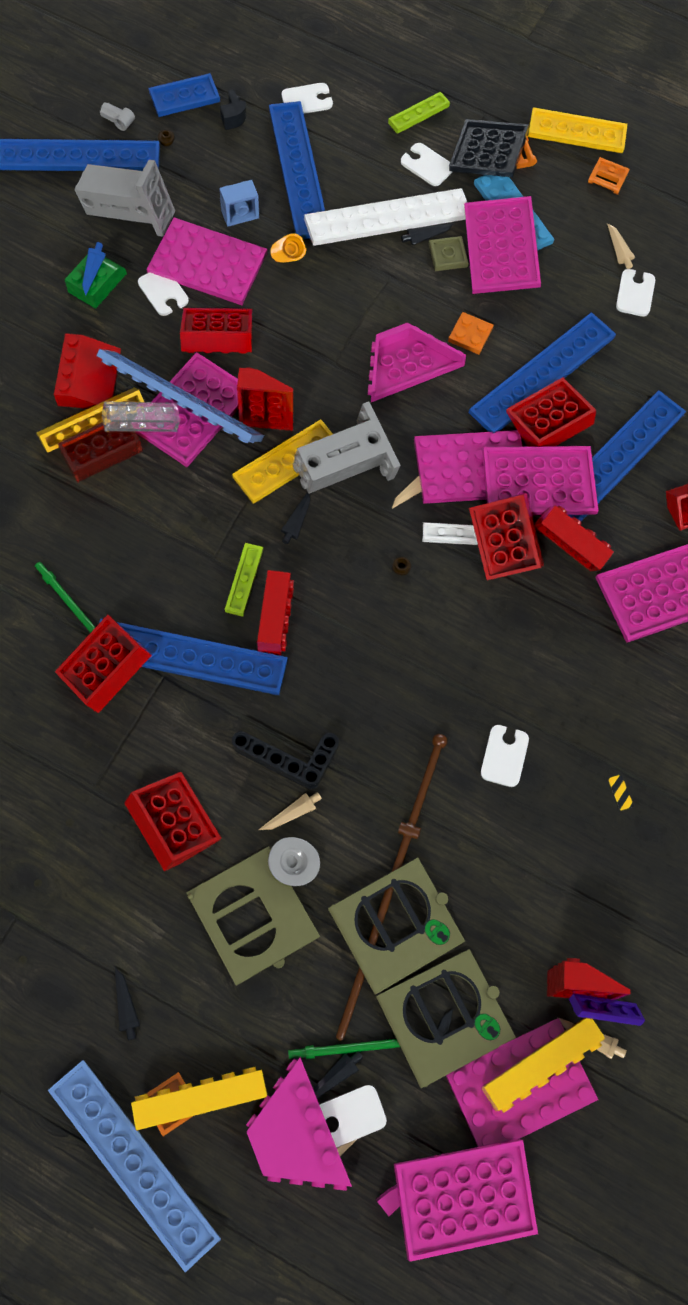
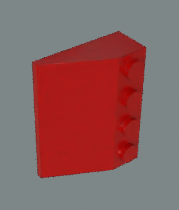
M183 308L180 329L181 351L187 353L239 352L242 354L252 352V309Z
M65 333L54 391L57 406L89 409L112 398L118 372L116 370L117 367L104 364L102 358L97 356L99 349L121 354V348L84 335Z
M250 367L239 368L237 382L239 421L249 427L293 431V388L258 369Z
M563 377L506 409L508 416L527 447H555L592 426L596 415V409Z
M527 493L469 508L487 580L530 571L544 566Z
M107 615L59 666L55 673L85 705L99 713L152 655L114 619Z
M182 772L131 792L124 802L164 871L183 863L222 839Z
M567 958V961L558 963V965L548 970L547 996L570 998L573 994L615 1000L630 995V989L589 964L580 963V959Z

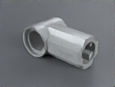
M106 102L101 107L100 115L114 122L116 127L122 131H125L135 120L134 113L128 108L122 110Z

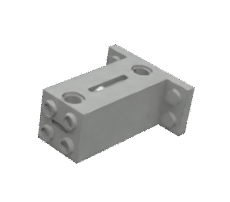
M148 160L143 171L87 164L75 187V192L87 215L150 223L153 225L157 236H164L175 213L174 206L155 160Z
M370 402L362 404L357 418L358 425L297 448L293 468L296 473H299L301 485L304 489H307L309 494L377 466H380L381 474L386 476L387 481L395 478L401 465Z

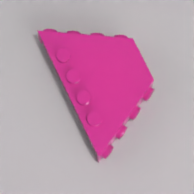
M409 323L376 334V342H372L371 352H375V355L371 356L370 366L373 367V370H370L369 381H372V385H368V395H371V402H374L465 366L466 354Z
M301 1058L298 1061L293 1059L286 1069L289 1071L285 1079L280 1077L273 1088L276 1091L273 1096L269 1097L267 1095L261 1103L262 1111L258 1116L254 1114L246 1124L249 1127L247 1135L263 1176H268L267 1181L281 1182V1178L290 1179L289 1184L303 1185V1181L312 1182L311 1186L325 1188V1184H334L333 1189L347 1190V1186L352 1187Z

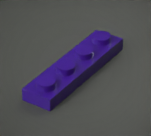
M573 994L569 998L577 1017L641 1026L645 1022L636 1003Z

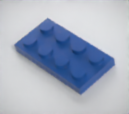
M210 73L149 88L158 117L220 102L219 93Z

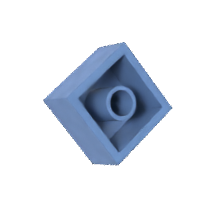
M252 180L219 188L221 212L227 227L259 218L258 193Z

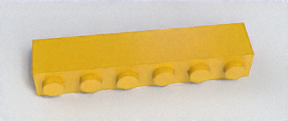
M134 387L37 432V435L44 449L50 452L147 406L140 391Z
M583 1018L481 1088L495 1111L502 1110L504 1113L514 1106L512 1102L517 1098L521 1100L527 1098L532 1094L530 1091L535 1086L541 1088L549 1082L548 1077L554 1073L558 1076L566 1071L567 1064L570 1062L576 1064L585 1058L583 1053L589 1049L593 1052L602 1046L600 1042L605 1037L593 1019Z
M256 1067L244 1069L242 1075L235 1076V1073L232 1072L222 1075V1080L214 1081L212 1077L200 1080L201 1085L192 1087V1083L180 1085L178 1091L170 1092V1088L157 1091V1096L149 1098L148 1094L136 1096L135 1102H131L135 1128L140 1130L265 1098L267 1093L262 1070L256 1071Z

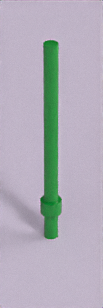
M41 562L36 563L35 567L41 573L42 579L52 586L91 633L96 628L56 581V576L51 571H48Z
M397 1039L322 1047L311 1045L305 1046L303 1049L288 1050L289 1059L304 1057L306 1059H315V1056L399 1048L400 1045Z

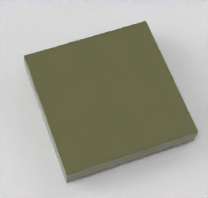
M462 236L429 240V248L435 271L468 267L469 263Z

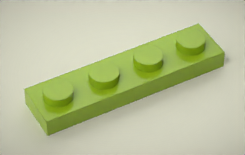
M439 92L390 117L388 124L398 134L448 108L450 102Z
M245 543L225 607L226 613L244 616L263 553V547Z

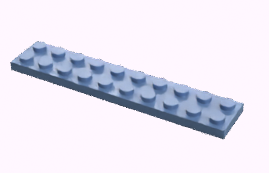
M99 349L97 356L102 358L104 364L116 366V370L120 373L132 375V379L136 382L146 383L147 388L162 392L163 397L178 401L177 405L185 409L187 407L192 409V413L199 417L205 416L208 418L207 421L215 426L219 424L223 427V431L229 434L235 433L239 436L238 439L245 443L262 441L264 435L119 353Z
M84 1060L48 1090L184 1272L189 1270L221 1240L214 1228L141 1133L136 1130L134 1124Z

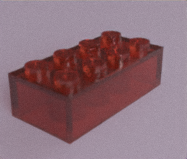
M124 413L57 443L60 453L77 483L143 452L140 439Z

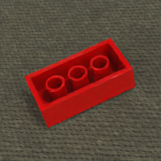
M554 505L547 508L534 524L535 528L590 572L601 570L614 553L610 549L611 546L607 542L597 539L596 534L592 530L583 528L581 526L582 523L577 518L568 516L566 514L567 511L563 507Z
M267 571L257 640L259 652L281 656L282 651H286V636L289 629V616L291 615V599H293L294 580H291V573Z

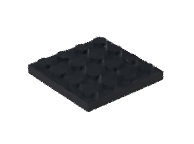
M466 119L449 164V171L513 178L529 131V124Z

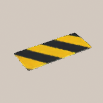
M622 775L608 778L619 809L624 810L634 807Z

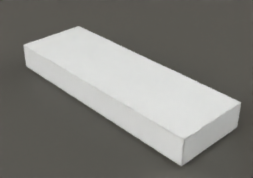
M423 522L422 542L478 544L473 525Z

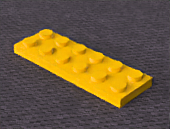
M533 107L528 137L623 153L628 124Z
M320 419L239 469L232 476L254 504L299 476V473H296L293 468L297 448L333 435V433Z

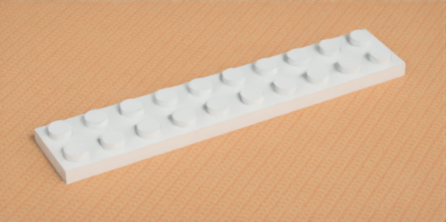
M462 188L304 214V221L312 244L315 246L410 228L414 229L465 220L464 203L468 202Z

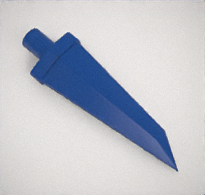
M100 242L96 243L95 249H88L82 283L85 296L106 256L105 253L101 252L103 244Z

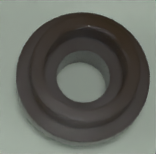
M162 130L158 134L159 142L163 146H170L174 141V133L170 130Z
M405 557L395 559L392 565L393 571L398 575H406L411 569L410 561ZM403 565L405 568L401 569L398 566Z

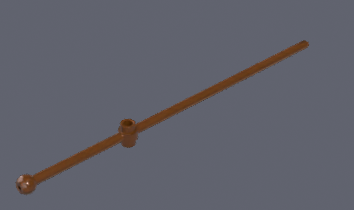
M436 734L432 739L434 748L410 819L407 823L401 822L398 833L403 835V839L392 872L402 867L411 839L419 838L421 828L416 827V823L441 748H444L448 742L447 737L442 734ZM392 887L385 890L377 913L381 924H383L394 891ZM373 925L368 942L375 946L379 933L375 925ZM360 967L336 1035L339 1041H342L345 1037L365 978Z

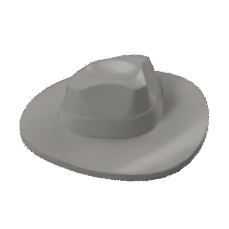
M288 837L277 841L273 845L269 853L268 865L272 875L279 882L289 886H301L311 882L316 877L320 868V858L316 849L307 841Z

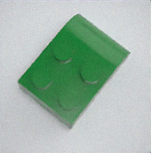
M86 255L65 278L68 293L96 309L124 278L127 272L124 267L105 257L85 296L82 283L87 261Z

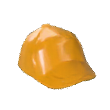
M293 233L279 239L271 247L270 253L272 258L277 262L300 260L306 253L303 238Z

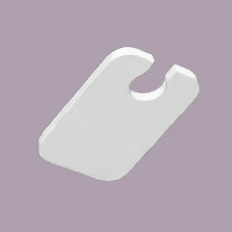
M325 83L293 87L282 91L283 103L301 101L303 114L328 110L333 106L331 97L324 100L316 97L320 93H329V88Z
M416 143L411 147L412 152L420 155L419 159L414 160L407 153L401 157V164L433 186H439L452 173V171H449L450 162L422 143Z
M626 269L621 276L616 308L620 312L647 316L651 307L655 277L650 273L644 272L643 283L638 284L633 281L636 270Z
M147 273L138 279L139 287L159 315L166 316L172 313V309L166 305L168 299H175L179 308L186 306L189 302L188 296L176 281L153 273Z
M495 725L490 731L481 768V776L486 781L515 787L520 781L529 737L525 732L516 730L514 735L515 743L508 745L502 739L507 727Z
M370 1085L363 1086L320 1104L325 1120L333 1116L339 1121L338 1129L331 1133L336 1148L381 1130L387 1122L378 1093Z

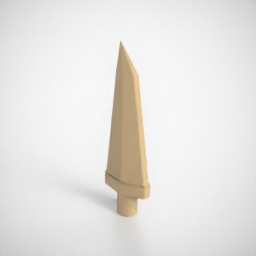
M607 224L618 263H624L627 269L632 268L631 260L635 258L634 254L618 230Z
M419 476L395 498L392 509L421 492Z
M318 792L310 797L307 793L303 794L259 830L275 829L315 810L314 803L321 800V796Z
M559 1018L566 1030L575 1025L572 1022ZM604 1035L605 1039L600 1042L602 1046L597 1050L612 1059L614 1054L624 1058L627 1050L617 1046L618 1039Z

